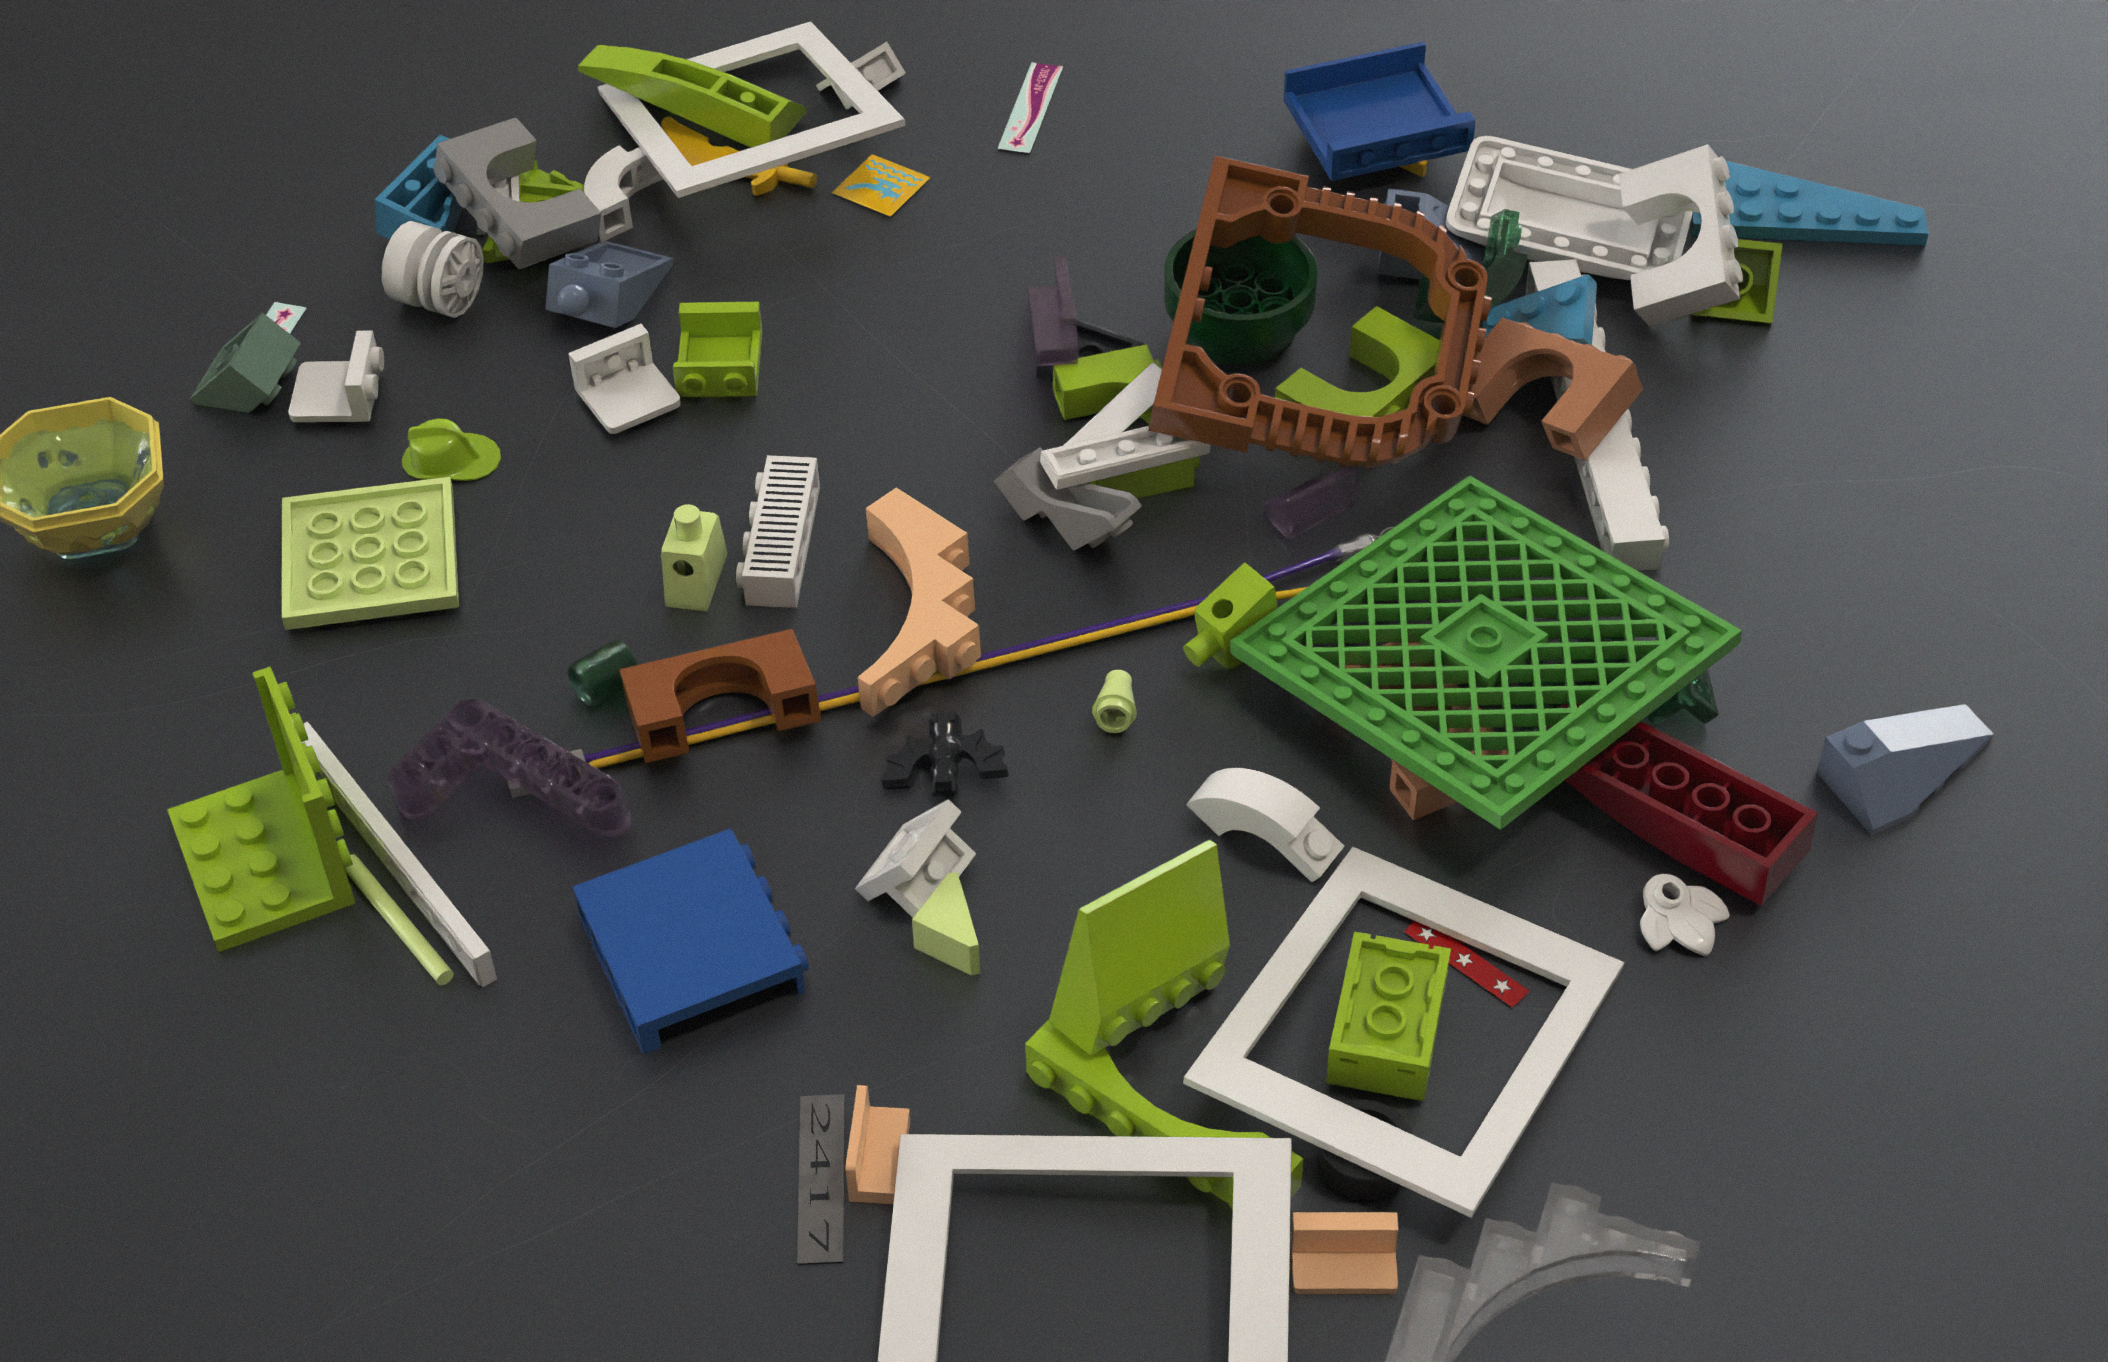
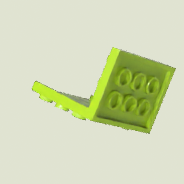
M271 666L252 673L283 770L167 809L218 953L355 904L345 871L346 867L353 865L345 840L336 841V838L344 836L343 829L336 810L327 811L328 807L335 805L326 778L318 781L315 778V774L322 772L312 745L307 747L305 743H301L308 740L303 721L299 713L289 714L288 710L295 708L287 682L277 684Z

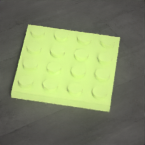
M451 477L282 498V621L285 630L459 607L454 495Z

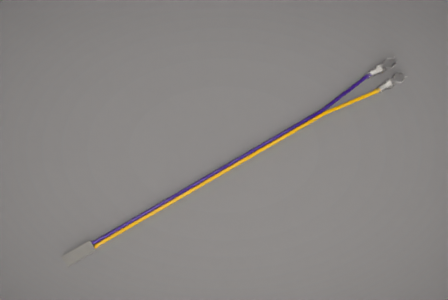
M1394 527L1384 529L1380 536L1372 533L1358 535L1352 541L1340 543L1334 549L1327 550V553L1262 577L1268 582H1273L1327 561L1345 562ZM1404 580V582H1408V583L1417 581V580ZM1307 587L1276 592V599L1293 598ZM1208 596L983 653L972 666L965 668L954 677L1193 616L1196 607ZM937 671L927 681L917 686L948 678ZM859 685L819 695L820 711L860 701ZM765 709L686 729L688 745L775 722L770 710ZM639 742L593 754H583L582 749L507 767L504 770L511 796L515 798L589 779V772L594 769L643 757Z

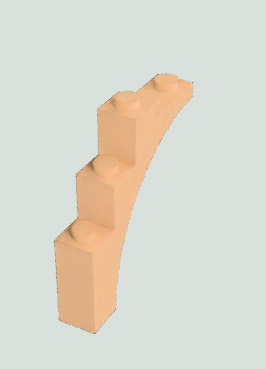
M898 488L893 489L866 508L869 540L895 562L904 575L912 593L911 606L900 633L888 650L871 667L858 676L861 709L872 717L888 706L894 705L902 696L920 683L927 681L935 672L938 671L948 679H951L965 668L972 666L981 657L979 625L968 618L975 611L973 578L963 572L970 565L968 533Z

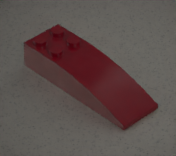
M1561 704L1559 708H1568L1567 704ZM1642 721L1565 779L1568 784L1598 808L1643 840L1680 863L1760 906L1765 903L1810 851L1818 812ZM1547 726V727H1546V731L1549 730V729H1550L1551 727H1553V726Z

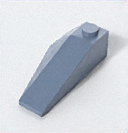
M1966 704L1866 720L1825 737L1816 773L1871 835H1874L1910 819L1919 810L1920 804L1929 795H1935L1943 787L1945 780L1957 769H1962L1992 740L1994 734Z

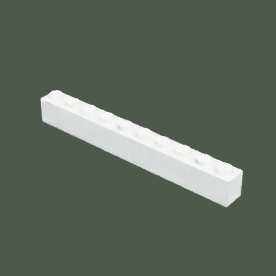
M1576 259L1529 262L1525 293L1529 295L1584 275H1581ZM1595 304L1592 345L1598 350L1605 352V333L1603 327H1597V309ZM1550 376L1558 401L1566 392L1572 380L1560 376ZM1627 409L1586 461L1577 457L1574 458L1602 551L1637 571L1656 570L1660 568L1662 552L1668 551L1669 534L1667 527L1660 525L1658 498L1650 494L1649 470L1647 466L1642 467L1640 442L1637 437H1632L1631 414L1629 409Z

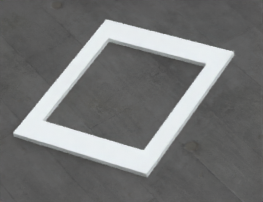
M812 22L687 60L726 72L800 49L860 114L702 164L691 166L638 97L608 84L597 87L601 97L678 198L906 126L905 119Z
M1352 847L1186 1073L1183 1084L1472 1218L1621 973L1624 962ZM1360 898L1567 986L1461 1157L1246 1059Z
M901 1134L878 1362H937L954 1174L1234 1177L1228 1362H1288L1291 1138Z

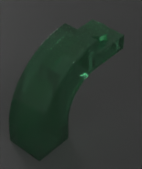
M1504 209L1491 216L1485 256L1482 262V266L1485 268L1488 276L1485 296L1492 297L1490 309L1511 293L1520 280L1526 266L1528 254L1514 251V248L1519 244L1522 233L1521 225H1518L1520 212ZM1424 277L1419 280L1413 319L1443 323V320L1433 312L1428 303L1430 280Z

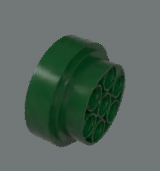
M1197 229L1178 240L1166 258L1164 302L1167 313L1173 322ZM1260 235L1237 242L1228 248L1211 245L1206 266L1213 268L1208 292L1200 290L1198 297L1205 299L1200 323L1192 321L1187 344L1201 347L1210 360L1227 365L1259 364L1283 353L1293 342L1295 334L1309 322L1315 309L1318 270L1316 259L1309 247L1297 236H1294V238L1285 243H1272Z

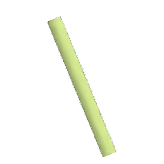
M354 854L350 855L353 865L345 868L348 876L438 985H445L450 982L454 975L453 971L361 860Z

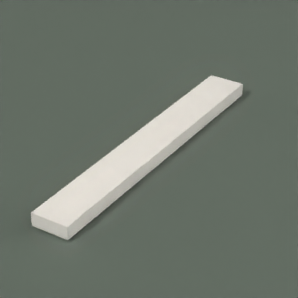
M308 721L304 723L308 740L301 743H305L307 747L313 746L322 771L315 774V778L317 780L326 778L334 802L479 986L485 987L497 980L491 953L487 946Z

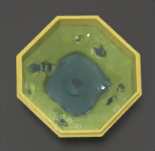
M112 397L27 411L0 434V521L13 527L29 543L40 549L56 553L62 558L76 559L124 550L137 541L139 533L149 524L160 502L164 487L159 422L153 420L151 415Z

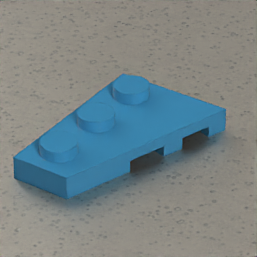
M1587 274L1491 307L1487 320L1483 321V328H1486L1485 337L1503 317L1518 323H1528L1533 328L1550 334L1558 333L1568 340L1583 345H1592L1597 283Z

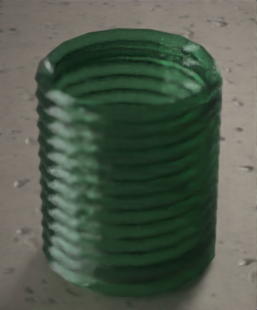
M614 639L569 665L567 673L571 685L579 698L586 705L593 707L623 689L619 669L638 664L629 648L622 641Z

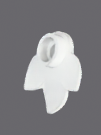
M1670 874L1653 876L1643 890L1646 911L1640 920V927L1644 938L1654 951L1663 949L1674 939L1702 956L1710 954L1715 940L1714 924L1723 922L1730 916L1722 899L1705 887L1686 886L1681 879ZM1662 891L1669 893L1674 900L1666 898Z

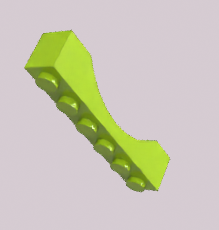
M1049 1019L1025 1043L1026 1072L1031 1079L1039 1086L1051 1088L1067 1098L1077 1111L1084 1114L1090 1113L1107 1124L1108 1128L1116 1136L1271 1138L1263 1132H1231L1205 1128L1180 1120L1157 1108L1136 1092L1119 1073L1106 1047L1091 1056L1049 1023ZM1291 1151V1198L1301 1187L1303 1158ZM1187 1177L1197 1189L1203 1192L1210 1191L1227 1202L1233 1210L1234 1177Z

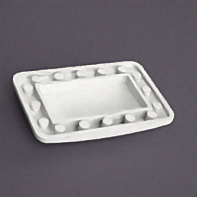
M1481 136L1474 139L1470 145L1447 212L1446 227L1457 236L1508 254L1538 262L1576 259L1580 272L1631 281L1630 275L1673 262L1682 256L1693 212H1677L1637 225L1622 207L1619 180L1620 173L1632 169L1498 137Z

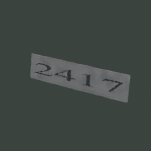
M845 1094L800 1096L797 1264L843 1262Z

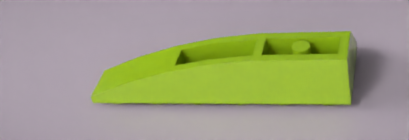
M597 45L578 65V71L751 148L786 137L806 114L807 107L743 79L690 60L663 53L629 47Z

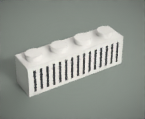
M767 455L764 472H758L756 476L755 490L758 501L751 502L749 524L752 529L751 532L745 531L743 556L746 558L745 562H738L736 585L737 588H743L746 606L797 608L820 490L817 458Z

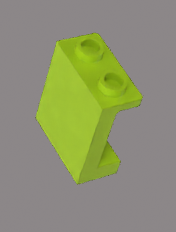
M759 302L680 303L681 337L678 362L673 364L675 389L679 396H757L763 334Z

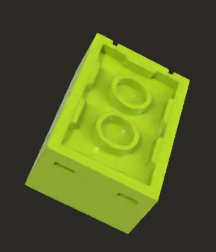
M1354 932L1329 1046L1327 1084L1419 1101L1425 1100L1446 988L1451 948L1434 946L1433 949H1429L1428 944L1377 935L1375 939H1372L1371 934Z

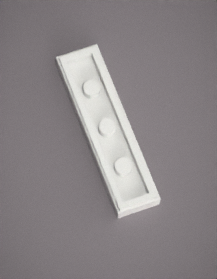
M1149 426L1043 450L1040 454V463L1054 487L1058 490L1209 454L1211 445L1148 431Z

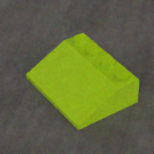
M1209 839L1078 910L1048 1022L1092 1056L1109 1045L1115 1046L1119 1044L1126 1035L1142 1026H1150L1162 1014L1174 1007L1181 1008L1191 997L1205 989L1211 990L1215 988L1223 979L1226 972L1224 964L1229 951L1230 941L1218 850L1214 842Z

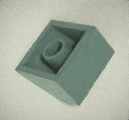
M262 312L222 346L189 400L196 405L246 413L252 411L261 402L267 406L281 389V386L277 384L278 380L286 377L295 366L297 360L293 358V355L301 342Z

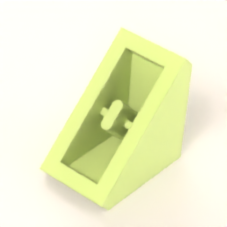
M957 871L948 873L912 918L914 948L969 975L980 974L979 944Z

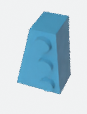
M440 134L374 199L377 234L391 239L395 231L402 224L409 221L435 227L442 232H454L463 207L459 205L455 195L444 183L439 182L433 169V164L436 161L437 143L449 140V138Z

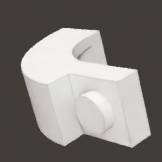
M620 145L611 149L593 164L586 176L584 193L601 212L598 241L600 243L633 228L628 198L635 192L663 179L640 147L630 152L625 151Z
M1227 768L1216 771L1207 778L1186 804L1218 836L1227 831L1241 830L1266 840L1311 882L1323 875L1344 847L1314 817L1320 809L1318 805L1293 786L1260 771L1245 768Z

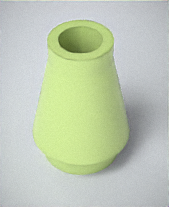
M1112 670L1106 675L1105 683L1092 707V714L1097 725L1106 732L1119 733L1125 731L1136 719L1137 711L1131 687L1132 678L1126 671Z

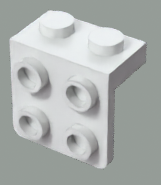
M642 324L568 353L576 392L607 432L611 434L619 433L678 408L681 404L679 394L653 363L649 333Z
M356 331L350 361L304 362L299 366L288 411L292 422L370 421L374 399L378 397L380 371L384 369V352L382 347L376 346L373 331Z

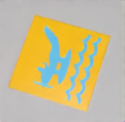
M872 154L832 194L891 217L931 177Z

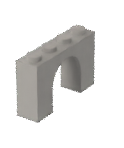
M515 117L437 143L436 161L433 164V169L439 182L444 183L455 195L459 205L466 208L477 221L479 228L483 232H487L495 241L500 252L505 257H508L518 269H522L596 242L598 240L601 212L581 189L546 201L527 203L507 198L492 187L493 184L534 169L537 140Z

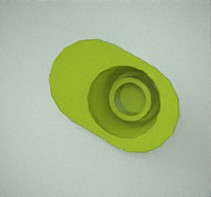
M436 418L428 420L419 426L409 428V447L402 457V467L409 476L421 480L451 477V480L454 481L478 480L488 476L497 469L501 461V452L495 441L488 437L474 433H463L453 421Z

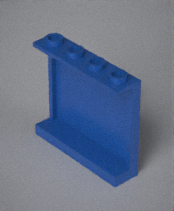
M1425 42L1285 71L1283 101L1331 181L1469 151L1470 145L1474 140L1476 120L1470 111L1456 113L1425 65Z
M731 828L572 886L578 916L643 1055L661 1048L659 1029L791 979L798 994L805 993L803 973L809 971L806 955L800 944L792 946L788 938L791 936V931L784 912L781 909L774 911L771 905L773 896L764 876L756 877L753 871L756 869V864L748 844L740 845Z

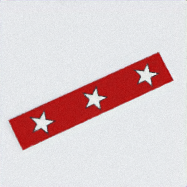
M1416 921L1403 931L1417 942L1428 944L1429 949H1433L1434 946L1451 948L1450 965L1512 1008L1530 992L1449 935Z

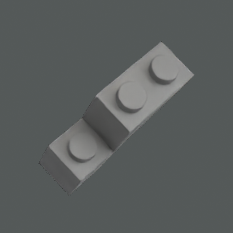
M1041 447L1020 458L993 480L1023 521L1037 513L1041 518L1048 516L1073 551L1086 544L1094 548L1108 537L1112 536L1114 538L1133 524L1130 516L1142 507L1138 499L1129 492L1089 483L1056 490L1040 463V454L1043 451Z

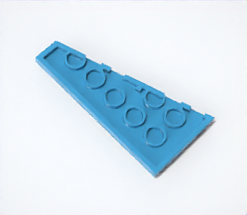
M1726 161L1730 177L1728 180H1725V186L1734 206V212L1729 214L1730 224L1734 227L1737 238L1926 246L1929 232L1926 213L1923 208ZM1693 212L1690 221L1691 236H1699L1702 219L1701 214Z

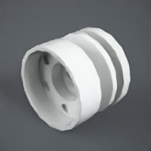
M413 221L406 222L395 231L385 250L381 277L384 292L391 300L416 307L423 306L426 310L456 318L466 312L479 291L484 263L482 248L474 238L449 231L442 232L438 228Z

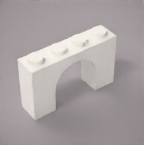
M1708 144L1619 174L1622 207L1637 225L1682 211L1700 213L1702 219L1697 240L1683 256L1673 262L1630 275L1634 310L1649 327L1740 299L1738 283L1743 281L1741 267L1734 256V248L1738 247V238L1734 227L1730 224L1729 214L1734 212V206L1725 186V180H1728L1730 177L1729 169L1725 159L1722 156L1718 157Z

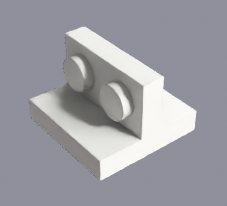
M948 799L904 823L855 889L867 901L886 892L908 914L914 917L946 875L957 871L960 877L976 855L950 829L961 814V811Z

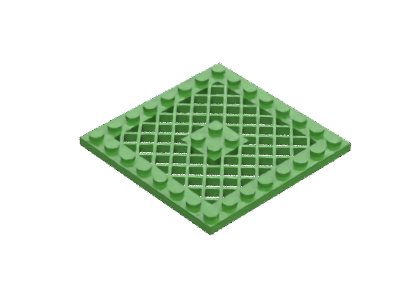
M1469 475L1230 640V653L1501 830L1741 643L1742 630ZM1486 538V541H1463V539ZM1519 557V560L1496 561V558ZM1488 558V561H1465V559ZM1434 559H1457V562H1434ZM1521 577L1520 581H1498V578ZM1529 577H1552V580H1530ZM1490 578V581L1467 582V579ZM1428 579L1427 583H1404V580ZM1435 579H1459V582H1436ZM1584 596H1586V600H1564V599H1563V597H1584ZM1555 597V600L1532 601V598ZM1500 598H1523V601L1500 602ZM1461 599V602L1437 603V600ZM1398 600V604H1374V601ZM1405 600H1429L1430 603L1406 604ZM1589 617V621H1566V618ZM1598 617H1621V620H1598ZM1534 618H1557V621L1534 622ZM1431 620V624H1407V621ZM1399 621L1400 625H1375V622ZM1344 622H1368V625L1344 626ZM1633 637H1655L1656 641H1633ZM1591 638L1592 642H1569V639ZM1601 638H1624V641L1601 642ZM1548 639H1560V643H1548ZM1401 642V646H1376V643ZM1408 642H1420V645L1408 646ZM1338 643V647L1313 648V644ZM1344 643H1369V646L1345 647ZM1603 659H1627V663H1604ZM1562 660V664L1539 665V661ZM1571 660H1594L1595 663L1571 664ZM1402 663V667L1378 668L1377 664ZM1410 663H1434V667H1410ZM1345 664H1370V668H1345ZM1597 681V685L1574 686V682ZM1532 682L1533 687H1509L1508 683ZM1541 682H1565V686H1541ZM1436 684V688L1411 689V685ZM1443 684H1468V688H1444ZM1379 685H1403L1404 689L1379 690ZM1535 704V709H1511V705ZM1543 704H1567L1568 708L1544 709ZM1478 705H1502V709L1478 710ZM1437 706V711H1413L1412 707ZM1445 706H1470V710L1445 711ZM1547 726H1553V727H1551L1549 730L1546 731V727H1547ZM1504 727L1505 732H1480V728ZM1513 727H1537V731L1513 732ZM1447 728H1472V733H1447ZM1482 750H1506L1507 755H1482ZM1515 750H1521L1519 753L1515 754Z

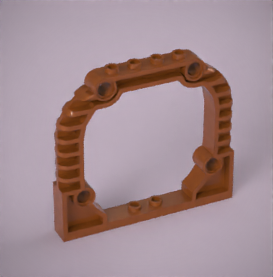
M1215 155L1154 399L1148 431L1247 453L1249 443L1265 446V450L1268 451L1278 449L1290 452V456L1298 457L1301 454L1314 457V461L1323 463V460L1340 463L1339 467L1348 468V465L1365 466L1364 469H1374V466L1390 463L1391 466L1399 464L1402 459L1418 451L1421 453L1430 442L1442 444L1454 438L1462 415L1470 416L1475 392L1468 391L1469 383L1475 385L1481 360L1474 359V353H1481L1486 334V328L1479 327L1480 320H1487L1492 297L1485 296L1488 280L1485 268L1476 261L1466 259L1467 256L1462 246L1460 245L1458 249L1454 242L1446 235L1447 229L1440 223L1437 227L1425 218V213L1419 210L1413 213L1402 209V204L1394 202L1393 206L1378 203V198L1370 197V201L1355 198V193L1347 192L1346 195L1332 193L1329 187L1323 186V190L1307 187L1309 176ZM1298 233L1383 251L1408 261L1430 280L1428 303L1433 312L1443 320L1433 376L1424 378L1415 386L1407 409L1381 417L1348 415L1276 399L1260 394L1258 383L1250 376L1237 373L1227 376L1209 359L1201 347L1187 344L1192 321L1200 323L1205 299L1198 297L1199 291L1208 292L1213 268L1206 266L1210 246L1228 248L1237 242L1259 235L1272 243H1285L1294 238L1295 234Z

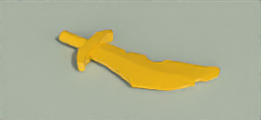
M665 117L661 121L663 131L691 166L740 152L727 145L724 147L712 146L709 143L708 137L678 123L672 117ZM788 163L746 176V178L754 179L751 181L752 194L755 196L772 191L779 181L808 188H814L817 182V175L815 173L790 168Z

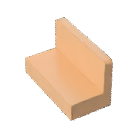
M857 1085L845 1166L849 1202L894 1204L900 1135L909 1134L910 1109L871 1107L868 1086Z
M1293 1212L1291 1233L1293 1291L1296 1294H1395L1398 1290L1396 1247L1399 1230L1397 1212Z

